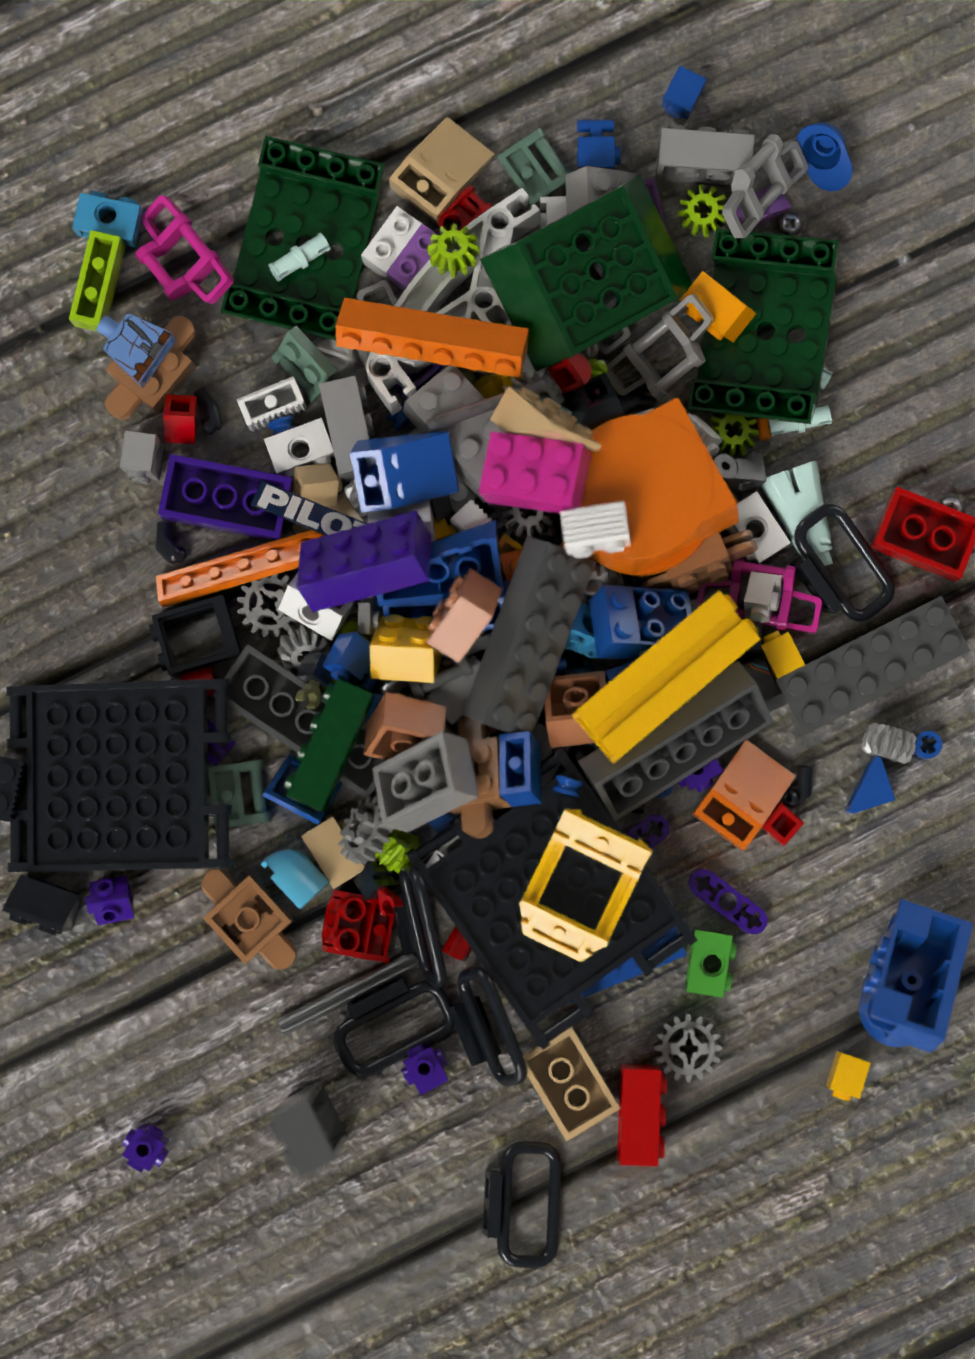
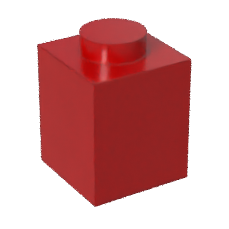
M166 394L163 413L164 443L195 444L197 396Z

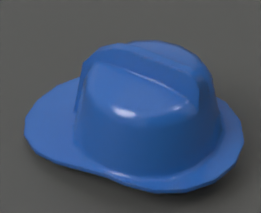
M824 121L801 129L796 141L808 163L807 174L812 182L820 189L826 191H839L847 186L852 178L853 167L846 149V140L841 130L834 125L825 124Z

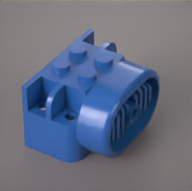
M900 899L896 915L891 918L886 933L881 937L878 946L874 945L869 957L870 966L861 988L862 992L858 1008L859 1016L863 1027L871 1037L887 1046H912L930 1053L945 1040L973 923Z

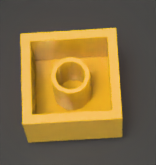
M396 614L381 617L370 644L371 679L434 683L444 653L427 643L431 632L427 629V626L432 617L403 618L401 615Z

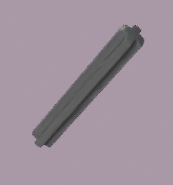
M404 954L279 1018L278 1026L284 1035H288L418 968L420 965L416 954Z

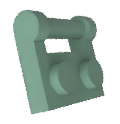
M542 128L535 130L497 156L498 162L517 189L523 188L528 194V204L530 207L534 204L538 205L540 197H550L561 188L566 187L565 175L572 172V170H567L546 140L547 135ZM532 146L538 148L557 175V178L553 181L550 180L529 150Z
M297 326L287 332L280 347L271 356L276 365H281L291 377L294 376L298 385L307 393L305 397L311 403L316 402L321 397L319 384L332 381L337 373L336 368Z
M263 760L208 767L212 805H232V814L229 815V827L272 821L271 813L267 812L266 799L263 796ZM241 772L250 773L255 814L246 815ZM214 815V822H215V829H216V815Z

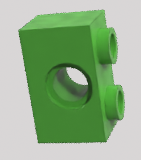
M693 929V934L698 941L690 946L684 991L723 998L724 991L729 992L731 988L732 973L727 971L729 960L734 961L737 942H732L733 936L729 934ZM709 955H716L719 959V967L714 972H707L703 967V961Z

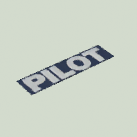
M261 481L251 503L252 506L324 535L368 524L264 481Z

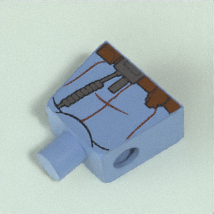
M129 313L125 315L120 324L106 315L97 326V331L108 338L103 350L142 388L145 387L177 341L169 331Z

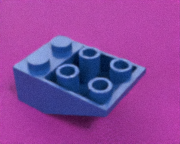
M449 431L359 440L350 452L361 513L391 510L459 492Z
M604 585L589 600L597 658H639L640 651L650 649L692 614L688 590Z

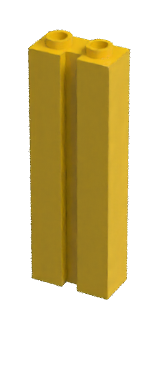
M720 590L573 713V718L613 764L761 639L757 635L758 629L754 623L748 618L742 621L735 613L738 607L729 595H723Z

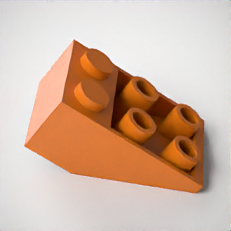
M746 739L691 814L739 850L744 851L766 822L796 775Z

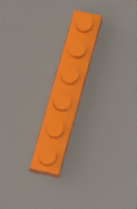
M309 530L156 576L158 602L162 607H167L299 567L301 542L326 535Z

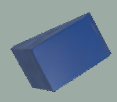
M876 755L871 756L844 812L854 814L895 800L882 758Z

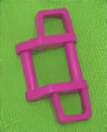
M160 195L141 216V221L150 233L153 241L141 246L135 253L136 258L150 269L163 286V292L169 300H176L194 290L204 302L216 303L233 284V277L222 264L217 253L214 250H210L192 228V221L188 216L183 214L170 198ZM166 206L175 219L160 233L154 224V219ZM184 236L200 256V259L183 277L173 280L157 258L168 253L180 238ZM216 269L221 276V281L208 294L200 284Z
M744 558L733 561L731 581L725 580L718 584L710 582L699 586L697 608L704 603L705 592L708 587H730L729 596L738 607L744 574L750 575L752 571L782 575L784 584L779 615L771 614L770 623L760 624L777 627V631L784 632L793 630L816 633L818 631L823 605L822 600L816 596L794 591L796 579L795 566L787 565L786 568L745 562ZM793 597L812 602L816 605L812 625L805 626L789 623ZM737 608L735 613L743 621L745 619V610Z

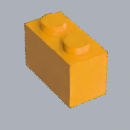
M704 271L700 273L680 299L682 301L691 294H696L714 316V322L707 331L720 341L725 337L734 343L757 314ZM692 303L687 305L688 308L685 311L687 315L698 323L702 319L704 320Z

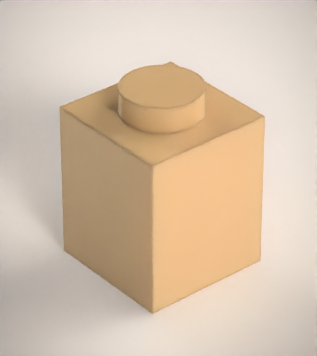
M330 463L294 467V494L326 507L337 505L338 493L342 491V481L339 474H335Z

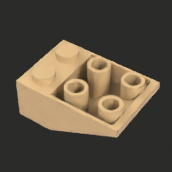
M446 117L405 158L389 178L390 188L431 221L439 225V218L442 213L453 204L464 189L474 182L495 154Z
M508 386L490 418L491 421L508 434L583 443L588 451H599L602 446L592 438L593 431L579 423L575 424L578 420L577 418L563 410L560 411L562 407L560 404L545 397L544 401L538 399L539 396L524 387H522L521 391H518Z

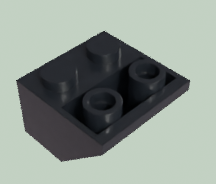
M606 372L591 378L585 385L576 388L568 408L569 411H572V415L578 419L575 424L579 423L591 431L605 422L626 416Z
M27 874L20 875L2 911L10 914L9 920L24 925L34 922L40 924L38 928L40 931L52 935L62 934L63 931L72 930L84 894Z

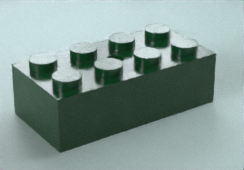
M337 679L335 685L329 683L322 699L326 703L323 713L317 712L310 726V730L314 732L309 743L303 742L297 759L301 760L297 772L291 771L286 780L284 788L288 790L287 797L321 812H326L376 698L372 693L340 679Z

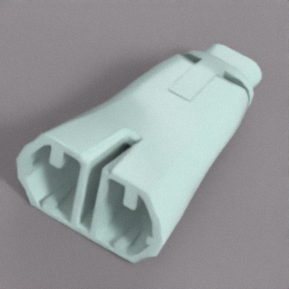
M811 461L794 467L789 471L786 470L766 477V482L761 486L800 556L802 554L794 541L796 527L803 518L824 504L817 461ZM826 516L807 532L808 543L825 566L833 564L829 550L833 549L831 546V533Z

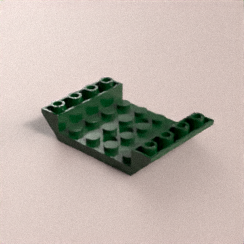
M265 136L258 162L260 174L233 276L234 282L225 292L221 314L288 330L297 326L305 334L336 341V322L344 298L355 299L363 268L361 254L369 244L379 204L385 165ZM280 231L284 235V240L280 245L273 246L267 242V237L271 232ZM319 233L325 237L329 247L338 245L343 249V254L339 259L331 260L326 256L325 252L308 263L309 266L305 269L300 267L279 282L275 279L268 264L291 252L290 248L297 245L300 239H312Z
M640 174L512 244L505 245L480 259L512 326L529 329L527 356L535 371L570 358L677 300L692 285ZM579 234H584L589 239V248L585 252L578 250L575 241ZM594 262L599 263L603 268V275L599 280L593 279L589 273V268ZM608 290L614 292L617 297V303L613 308L606 307L603 302V296Z
M716 228L712 260L715 264L713 278L757 314L734 343L725 337L720 341L707 330L704 332L701 350L706 361L698 368L697 379H692L688 410L811 424L819 401L837 285L838 240L750 232L746 238H734L730 230ZM764 325H771L775 328L773 337L768 340L758 337L759 329ZM795 328H801L805 331V338L799 343H792L788 340L789 333Z

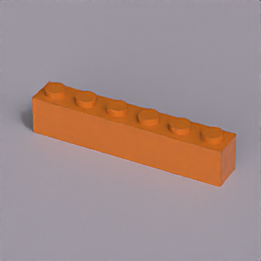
M344 298L336 322V346L520 378L528 350L529 329Z

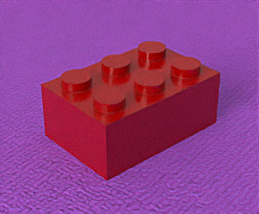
M896 487L890 493L870 547L872 550L956 582L962 578L975 545V517L903 488Z
M620 1063V1110H618L617 1159L620 1165L658 1167L659 1158L664 1159L665 1139L659 1136L660 1126L665 1127L666 1108L663 1104H660L661 1094L666 1095L667 1076L661 1073L658 1065Z

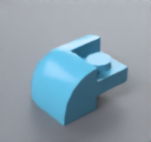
M294 849L275 851L264 858L260 865L263 868L268 866L274 872L270 878L299 909H302L312 899L317 897L330 881L310 861L312 858L304 852Z

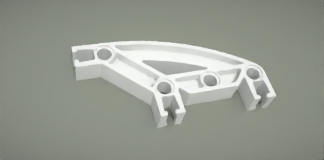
M523 188L519 189L467 225L469 235L475 234L478 239L477 246L480 247V255L476 257L477 265L475 268L467 266L468 273L466 276L461 271H456L457 275L454 279L451 277L450 271L441 276L438 272V267H432L429 260L413 278L394 306L486 322H493L496 318H501L506 325L512 326L480 259L505 245L514 243L516 239L540 224V210L536 204L532 205L531 210L516 218L513 217L520 209L525 210L528 208L529 196ZM498 223H503L507 225L503 229L494 228V226ZM473 273L470 291L439 310L457 287ZM481 302L492 304L488 308H479L477 306ZM370 352L366 362L369 383L392 416L399 412L402 406L398 403L395 396L391 397L388 390L394 385L399 384L407 398L411 397L417 391L406 373L417 374L432 364V362L410 360ZM381 368L390 370L384 376L375 374Z

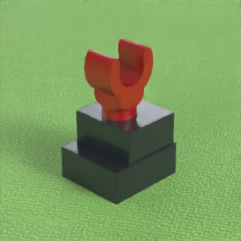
M380 861L370 862L355 878L354 882L365 900L378 898L379 909L383 916H394L395 913L392 907L403 906L400 896L395 895L392 891L397 886L392 877L395 871L389 872L386 866L383 864L379 865Z

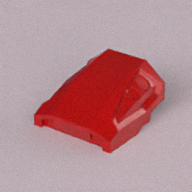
M334 889L325 912L321 933L322 951L389 963L390 957H387L394 916H383L381 914L378 898L365 900L363 895Z

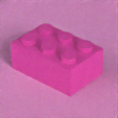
M491 431L478 493L487 503L556 513H560V510L580 508L591 454L583 443Z

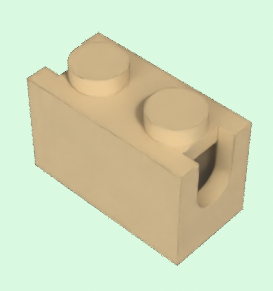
M335 817L329 818L301 836L326 878L330 881L333 889L359 875L365 868V865L361 863L356 864L341 854L343 847L339 846V842L343 839V835L340 834V831L346 827L343 819L337 821Z

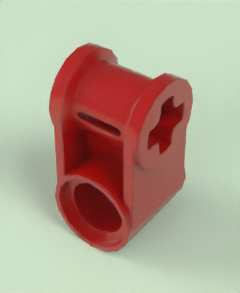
M472 185L468 186L440 216L438 225L439 235L441 226L444 227L448 222L459 224L460 229L458 231H460L474 219L492 208L493 205L491 203L486 204L474 192L475 188Z

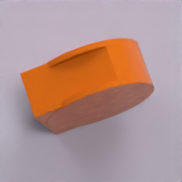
M678 397L644 415H628L615 418L592 430L594 432L592 438L602 446L599 451H589L591 458L581 507L624 501L631 545L624 546L625 549L620 552L607 553L605 549L592 551L593 554L590 556L601 565L619 573L637 576L665 572L677 567L690 558L700 548L705 539L739 522L737 502Z

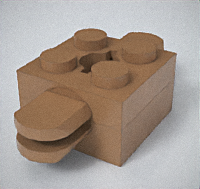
M175 316L164 327L165 330L174 335L177 341L144 388L140 387L114 361L105 369L118 382L105 399V407L114 418L119 420L128 419L142 402L158 414L165 405L166 394L174 395L196 369L192 360L183 354L196 337L195 327L188 318Z
M743 530L723 539L720 533H717L705 539L700 548L677 567L658 574L636 575L638 583L642 584L640 587L664 589L672 585L674 590H688L690 595L700 589L699 586L710 582L718 584L727 580L729 575L732 574L731 562L753 554L758 550V546L755 541H751L754 537L751 530Z
M463 716L458 721V736L468 740L479 797L450 812L455 815H461L463 832L474 838L482 839L493 831V810L509 808L511 806L500 795L499 738H490L488 725Z
M215 869L206 873L201 883L202 890L216 906L203 919L240 960L247 964L260 953L275 969L281 970L291 966L296 960L297 951L295 946L282 932L294 920L253 875H249L238 885L225 870Z

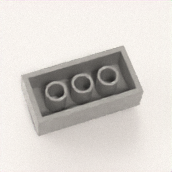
M447 366L405 401L402 412L421 433H431L427 428L426 420L485 399L457 367ZM495 410L433 431H449L456 473L483 504L486 501L478 491L491 431L506 433L490 420Z

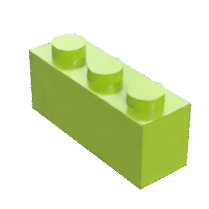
M90 230L69 315V320L75 327L98 332L97 326L106 315L109 316L126 247L119 236Z

